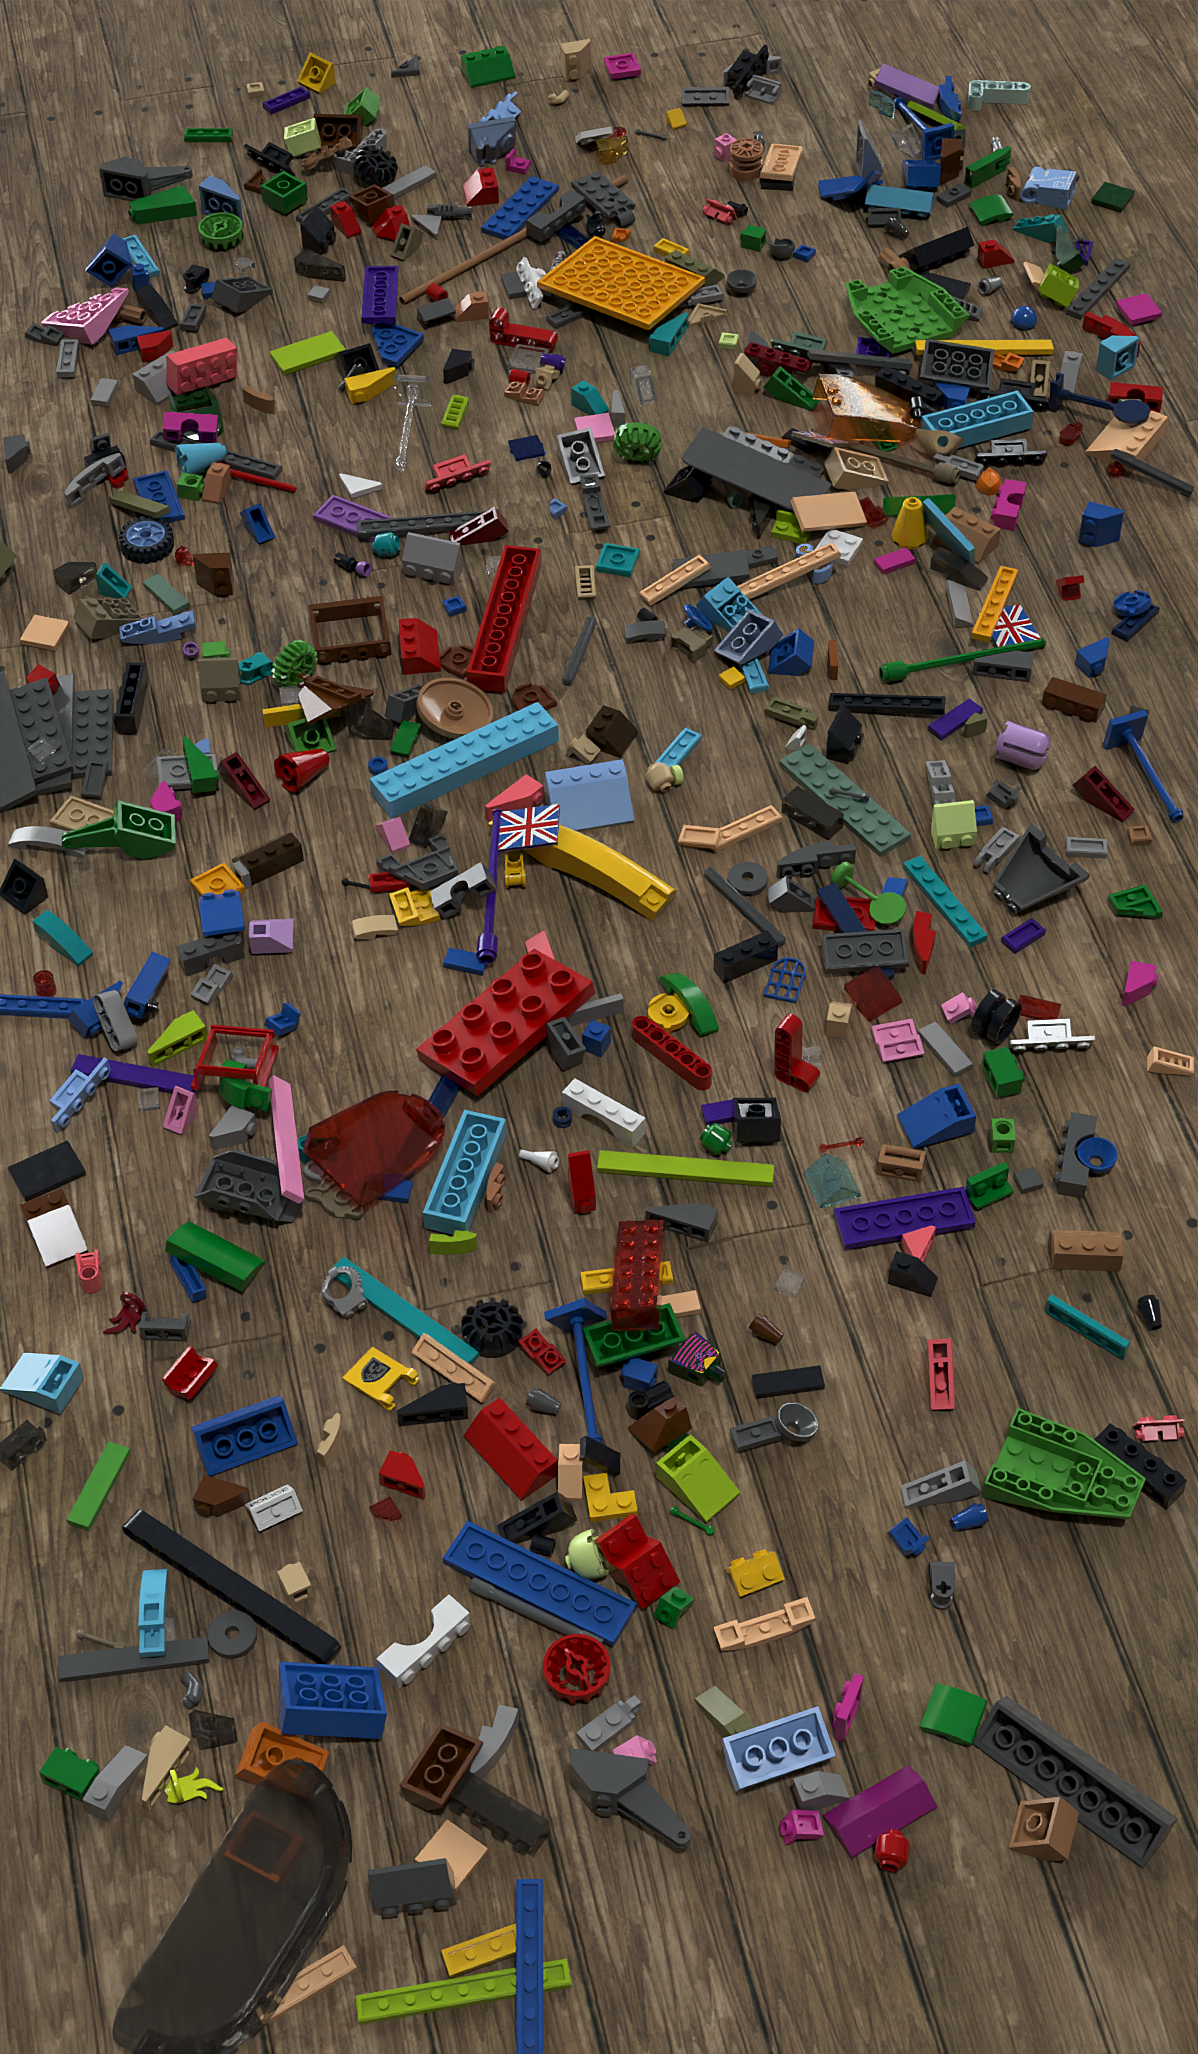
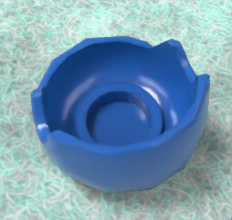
M1020 306L1014 310L1010 322L1013 323L1014 328L1029 330L1037 323V315L1031 307Z

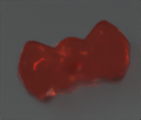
M614 127L613 135L609 136V141L613 144H620L626 134V129Z

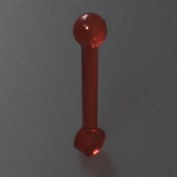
M858 1137L853 1141L830 1145L821 1144L819 1150L826 1152L827 1149L856 1144L861 1146L864 1144V1140L862 1137Z

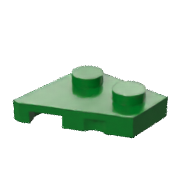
M1146 884L1108 895V902L1116 915L1161 918L1163 915L1162 909Z

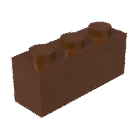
M1052 677L1044 690L1042 705L1097 723L1105 708L1107 694Z

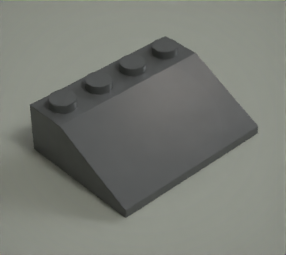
M926 339L920 379L989 390L995 349Z

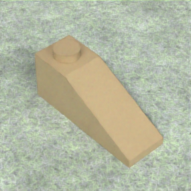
M166 1725L161 1732L155 1734L151 1742L142 1794V1802L147 1812L152 1810L164 1793L166 1786L171 1780L170 1770H175L177 1774L194 1751L191 1739Z

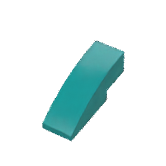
M48 909L32 921L35 932L49 941L51 948L78 967L94 955L87 944L66 923Z

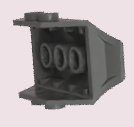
M235 1149L213 1156L194 1195V1198L199 1199L206 1207L227 1213L240 1211L274 1221L294 1222L302 1205V1202L299 1204L282 1196L278 1163L267 1157H259L246 1151Z

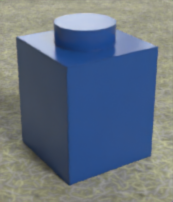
M591 1020L582 1034V1043L586 1048L585 1052L602 1058L611 1043V1027Z
M632 1357L628 1364H624L621 1371L623 1387L634 1391H644L654 1386L658 1378V1365Z

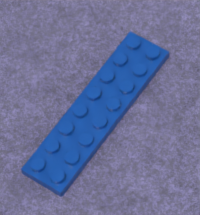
M468 1520L443 1557L444 1564L473 1578L477 1577L495 1586V1588L582 1630H587L603 1638L604 1643L614 1647L637 1608L636 1602L583 1578Z

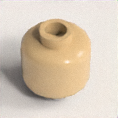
M657 762L647 768L645 777L653 791L667 792L671 789L674 775L668 765Z

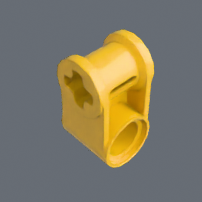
M519 850L507 851L505 854L504 870L506 888L513 885L526 887L522 853Z

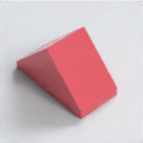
M931 1225L902 1234L901 1249L904 1254L917 1257L924 1262L934 1241L936 1227Z

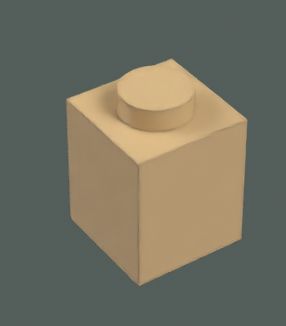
M300 1561L295 1564H288L277 1571L280 1585L291 1606L314 1597L311 1583Z

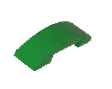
M680 973L659 977L669 993L675 992L692 1014L690 1022L700 1035L719 1031L716 1017L709 1002L693 981Z

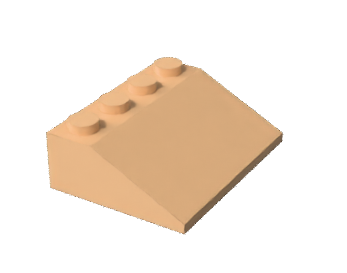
M1150 411L1149 418L1137 424L1123 423L1114 417L1085 451V454L1133 473L1134 469L1111 459L1114 449H1118L1143 461L1164 436L1168 417Z

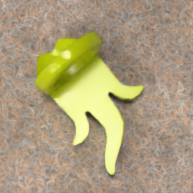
M197 1767L193 1774L182 1778L177 1777L175 1770H170L171 1780L165 1788V1793L168 1796L167 1801L175 1804L197 1797L207 1800L206 1793L200 1791L205 1788L218 1792L223 1791L222 1787L207 1778L198 1779L199 1769Z

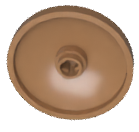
M438 678L432 680L422 687L418 695L416 705L420 718L429 728L445 737L460 738L490 724L493 718V706L487 695L475 685L461 679Z

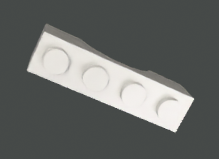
M574 1078L563 1090V1107L569 1108L572 1114L579 1118L584 1114L598 1117L607 1124L616 1139L633 1148L645 1135V1117Z
M448 1595L431 1610L434 1628L426 1640L410 1646L394 1642L376 1658L378 1670L398 1689L404 1684H409L420 1669L428 1667L439 1652L446 1651L458 1635L462 1636L468 1631L471 1625L470 1613L452 1596Z

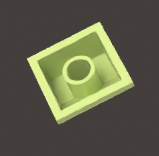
M315 118L285 127L284 140L288 151L293 156L299 157L305 152H314L321 148V139Z
M973 800L934 805L931 834L936 850L976 844L977 826Z

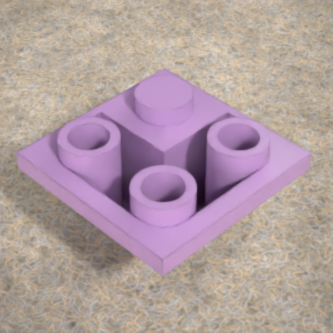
M294 918L252 920L249 925L251 953L293 952Z

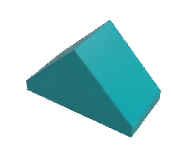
M106 562L102 564L95 575L99 595L115 599L126 598L132 589V586Z

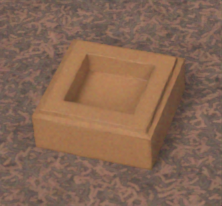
M1148 825L1128 827L1127 833L1131 846L1149 845L1152 843Z

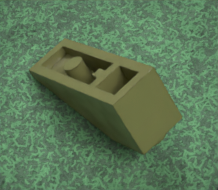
M716 1686L694 1698V1701L722 1738L755 1728V1725L745 1712Z

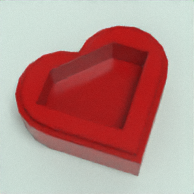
M123 469L113 478L107 475L112 488L119 489L124 486V482L129 479L127 470Z

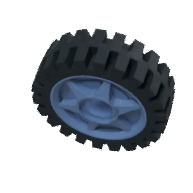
M142 516L140 517L141 520L134 518L133 522L128 521L127 525H123V529L120 530L119 542L122 554L128 560L131 559L134 563L137 561L139 564H142L143 561H145V564H149V561L155 563L157 562L156 559L161 561L163 556L167 557L173 551L174 536L172 527L164 519H152L150 516L145 519Z

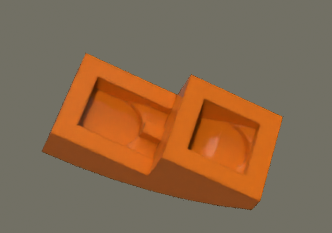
M1010 352L1007 356L994 354L992 368L1000 371H1018L1025 358Z

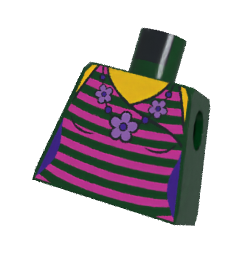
M695 1330L668 1360V1373L698 1386H703L710 1377L719 1383L722 1382L727 1371L720 1367V1351Z

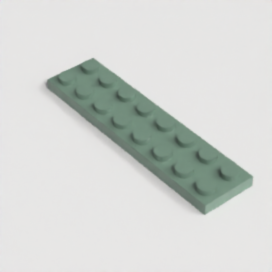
M810 743L779 760V766L879 857L911 839V833L871 797L869 801L865 802L861 798L830 794L829 789L831 787L861 795L865 792Z

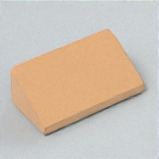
M1024 262L1023 265L1034 288L1040 294L1038 289L1044 273L1041 267Z

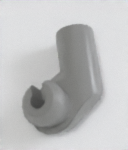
M239 1047L232 1050L233 1055L231 1057L233 1061L247 1064V1069L255 1068L258 1058H247L243 1054L244 1050Z

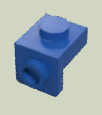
M286 1002L282 1006L281 1013L267 1017L264 1025L270 1030H274V1033L280 1036L297 1029L301 1012Z
M908 1517L903 1518L887 1532L904 1556L912 1553L914 1556L919 1554L926 1548L924 1543L930 1539L928 1535L921 1536Z

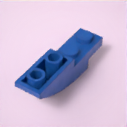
M945 76V84H939L938 104L945 117L957 122L958 119H961V100H958V94H955L952 76Z

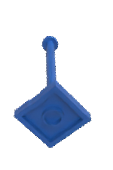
M902 97L895 98L893 101L894 107L901 109L922 131V160L940 159L942 138L954 139V125L949 123L935 128H928L905 105V100Z
M1141 710L1110 719L1103 742L1105 749L1109 750L1129 744L1170 812L1168 815L1169 819L1173 822L1182 820L1184 817L1182 809L1176 808L1137 742L1142 739L1148 718L1147 712Z
M582 1298L545 1311L544 1316L545 1321L567 1333L574 1332L588 1437L601 1443L603 1439L602 1435L597 1434L582 1328L607 1320V1312L599 1306L592 1304L589 1300Z

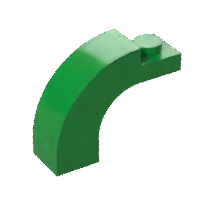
M227 1059L221 1067L247 1069V1064ZM219 1077V1094L229 1104L241 1109L249 1106L268 1111L271 1108V1088L247 1082L246 1079Z

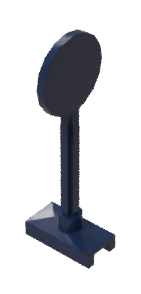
M1057 373L1056 381L1052 380L1050 382L1049 411L1056 413L1063 404V400H1071L1112 410L1119 421L1127 424L1141 423L1149 418L1150 408L1140 400H1125L1119 404H1114L1072 393L1070 390L1064 389V374Z

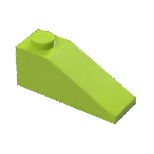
M194 1010L174 1019L149 1048L147 1053L151 1067L207 1040L206 1026Z

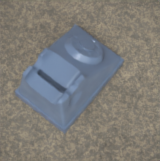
M514 116L468 124L469 153H472L478 166H484L485 162L495 164L498 158L516 145V120Z

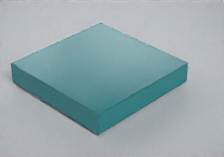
M605 543L595 566V572L631 578L640 555V549Z

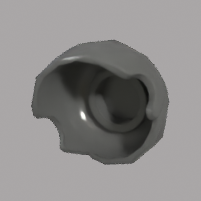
M776 238L774 243L771 240L769 241L771 253L777 258L788 257L795 251V243L791 239Z

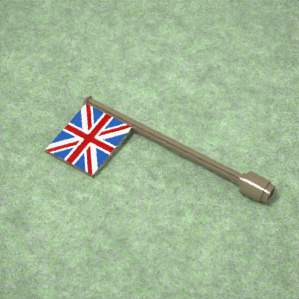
M810 428L808 431H794L791 435L828 447H846L930 472L934 475L935 480L944 483L956 484L960 478L961 471L955 466L941 462L935 466L815 431L813 428Z

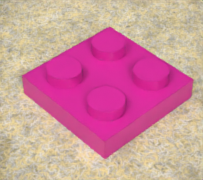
M634 53L604 57V64L611 79L641 75V68Z
M854 1673L851 1682L846 1681L842 1691V1702L837 1703L833 1713V1717H835L832 1728L835 1729L834 1739L843 1743L861 1702L864 1677Z

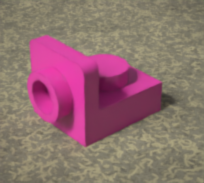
M512 149L506 155L507 171L525 175L531 167V160L517 158L515 149Z
M791 1810L780 1821V1831L785 1845H791L796 1839L819 1840L824 1835L819 1811Z

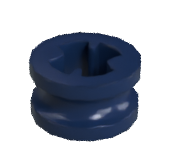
M567 1107L556 1108L553 1111L554 1125L558 1128L569 1127L572 1123L571 1110Z

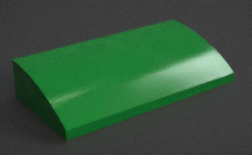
M190 1221L181 1225L166 1240L165 1252L242 1292L266 1263V1260Z

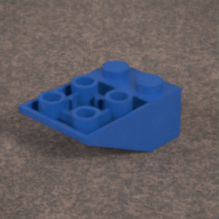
M960 1083L938 1089L897 1114L913 1149L969 1134L975 1130L976 1114Z

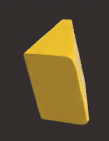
M680 108L666 112V122L673 130L687 126L686 119Z

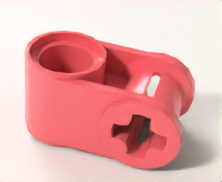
M95 1249L94 1252L85 1254L75 1253L78 1275L83 1291L86 1293L97 1292L102 1286L99 1250Z

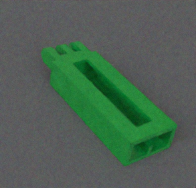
M1010 146L1003 149L1000 148L968 165L965 171L964 184L972 189L1005 171L1006 165L1010 163L1012 148Z

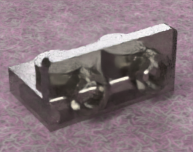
M26 1420L0 1442V1462L11 1471L17 1466H21L34 1451L42 1448L47 1441L44 1429L40 1426L36 1428Z

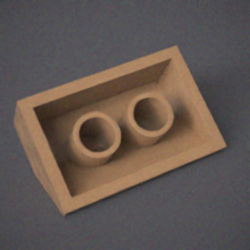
M954 507L945 515L975 547V564L979 565L999 546L1000 528L957 507ZM935 534L933 538V543L953 552L943 542V540L937 534Z
M1050 1230L1052 1269L1120 1272L1123 1261V1242L1119 1232Z

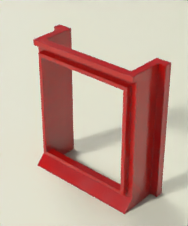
M211 1024V1030L196 1068L193 1069L194 1078L191 1083V1089L199 1090L205 1075L251 1079L253 1084L266 1087L279 1051V1045H275L274 1030ZM216 1033L265 1038L255 1068L243 1069L209 1066L217 1045Z

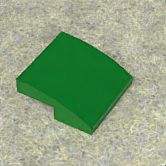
M1001 194L985 196L969 203L982 226L996 219L1000 223L1014 216Z
M936 1683L920 1728L922 1732L946 1736L949 1742L972 1746L988 1702L986 1699L970 1692Z

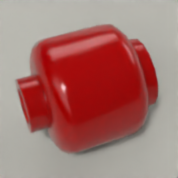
M890 1829L887 1833L880 1834L876 1841L874 1858L879 1863V1867L890 1872H897L900 1868L905 1867L908 1863L910 1842L898 1830Z

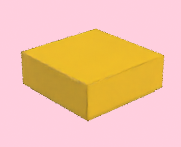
M732 667L719 674V680L731 690L743 684L745 676L735 667Z

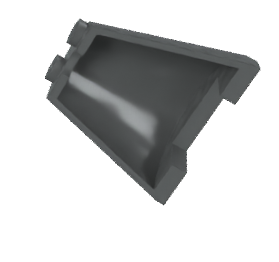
M1030 824L994 880L993 886L995 891L993 894L999 901L1004 900L1008 904L1010 911L1017 914L1084 883L1089 879L1090 874L1076 862L1071 866L1047 846L1046 835L1033 824Z

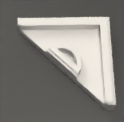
M342 473L339 474V479L351 498L382 489L380 482Z

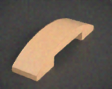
M808 1597L786 1603L784 1604V1609L739 1624L737 1620L715 1626L714 1631L721 1651L738 1650L780 1639L806 1627L816 1619Z

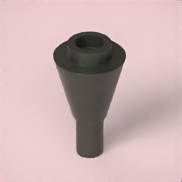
M354 364L346 378L365 374L367 371L360 364L358 366ZM345 381L338 386L342 392L346 390Z

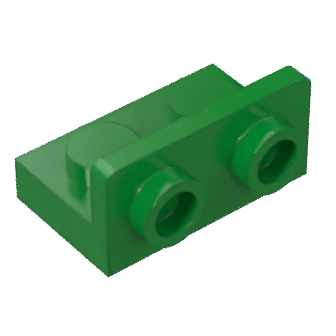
M1005 1162L967 1178L965 1192L975 1209L978 1210L1013 1194L1014 1189L1008 1182L1009 1167Z

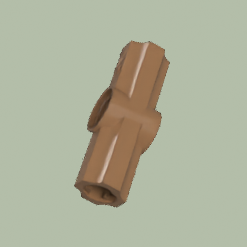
M888 247L884 248L879 254V259L887 266L888 272L898 267H906L911 270L907 259H900Z
M124 300L113 319L117 322H122L125 319L144 324L147 312L144 309L131 306L129 302Z

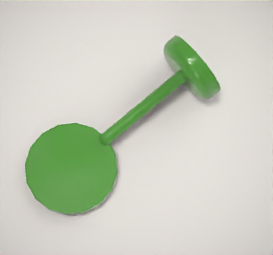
M849 862L841 863L834 870L830 884L836 883L838 888H842L849 883L872 899L869 910L871 917L876 922L890 925L898 922L905 915L906 903L899 894L885 892L875 896L851 879L854 867Z

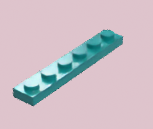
M921 855L903 863V869L969 948L987 941L988 935Z

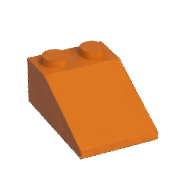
M261 1721L250 1732L235 1776L257 1786L312 1800L329 1751L296 1736L281 1734L280 1729Z

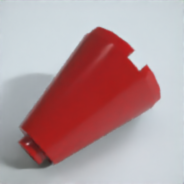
M323 749L281 754L274 761L277 779L281 778L283 781L281 785L289 792L297 791L329 765L330 757Z

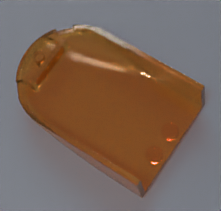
M818 374L812 398L827 400L833 414L827 436L828 439L903 442L914 439L916 429H921V420H915L910 416L909 403L903 399L853 377L837 374Z

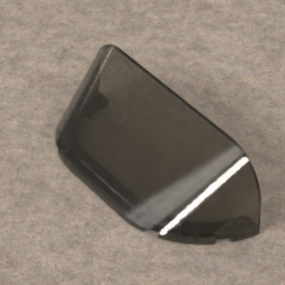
M296 1759L284 1761L272 1769L252 1791L125 1993L113 2023L112 2034L116 2044L134 2054H232L238 2050L237 2046L247 2038L256 2036L270 2020L340 1904L348 1882L345 1880L348 1863L352 1862V1834L344 1803L339 1800L332 1788V1782L313 1763Z

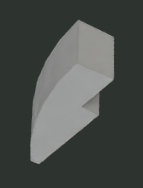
M499 1705L493 1727L482 1726L479 1740L483 1741V1746L470 1768L471 1783L476 1784L486 1776L507 1750L519 1722V1710L517 1708Z

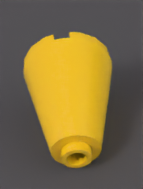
M915 497L904 500L892 530V541H896L901 548L917 549L919 545L923 543L925 545L928 540L922 502Z

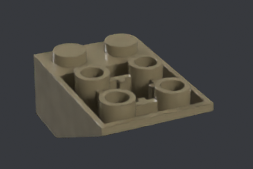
M126 598L79 599L73 616L90 639H107L120 633V626L144 619Z

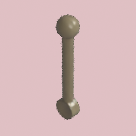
M83 1629L76 1632L78 1639L86 1638L113 1648L124 1647V1643L121 1641L114 1643L87 1634Z

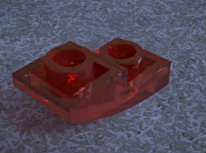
M869 497L859 500L868 525L874 527L888 521V517L881 507H875Z

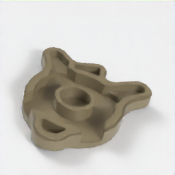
M342 1165L339 1168L336 1179L326 1176L318 1187L308 1188L305 1191V1198L307 1200L320 1204L324 1211L334 1218L360 1219L364 1215L365 1193L362 1186L352 1178V1170L349 1165Z

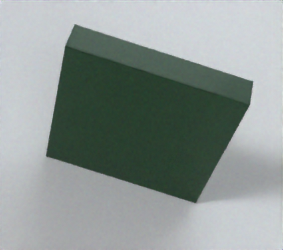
M1104 182L1092 197L1091 203L1121 213L1133 198L1135 191Z

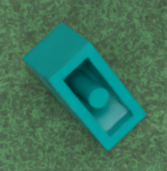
M582 380L571 388L572 406L588 415L609 412L608 406L597 388Z

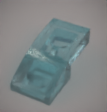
M872 89L870 91L869 106L879 109V114L893 119L895 102L882 92Z

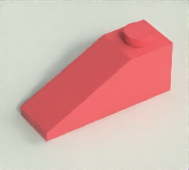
M524 775L485 805L486 820H493L492 811L495 809L510 811L532 808L539 805L544 800L543 785L529 775Z
M951 1338L928 1339L931 1410L955 1409L954 1341Z

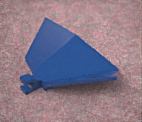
M873 170L865 179L856 175L820 180L818 183L821 199L833 197V201L845 199L867 190L868 184H882L883 180H878L881 176V171Z

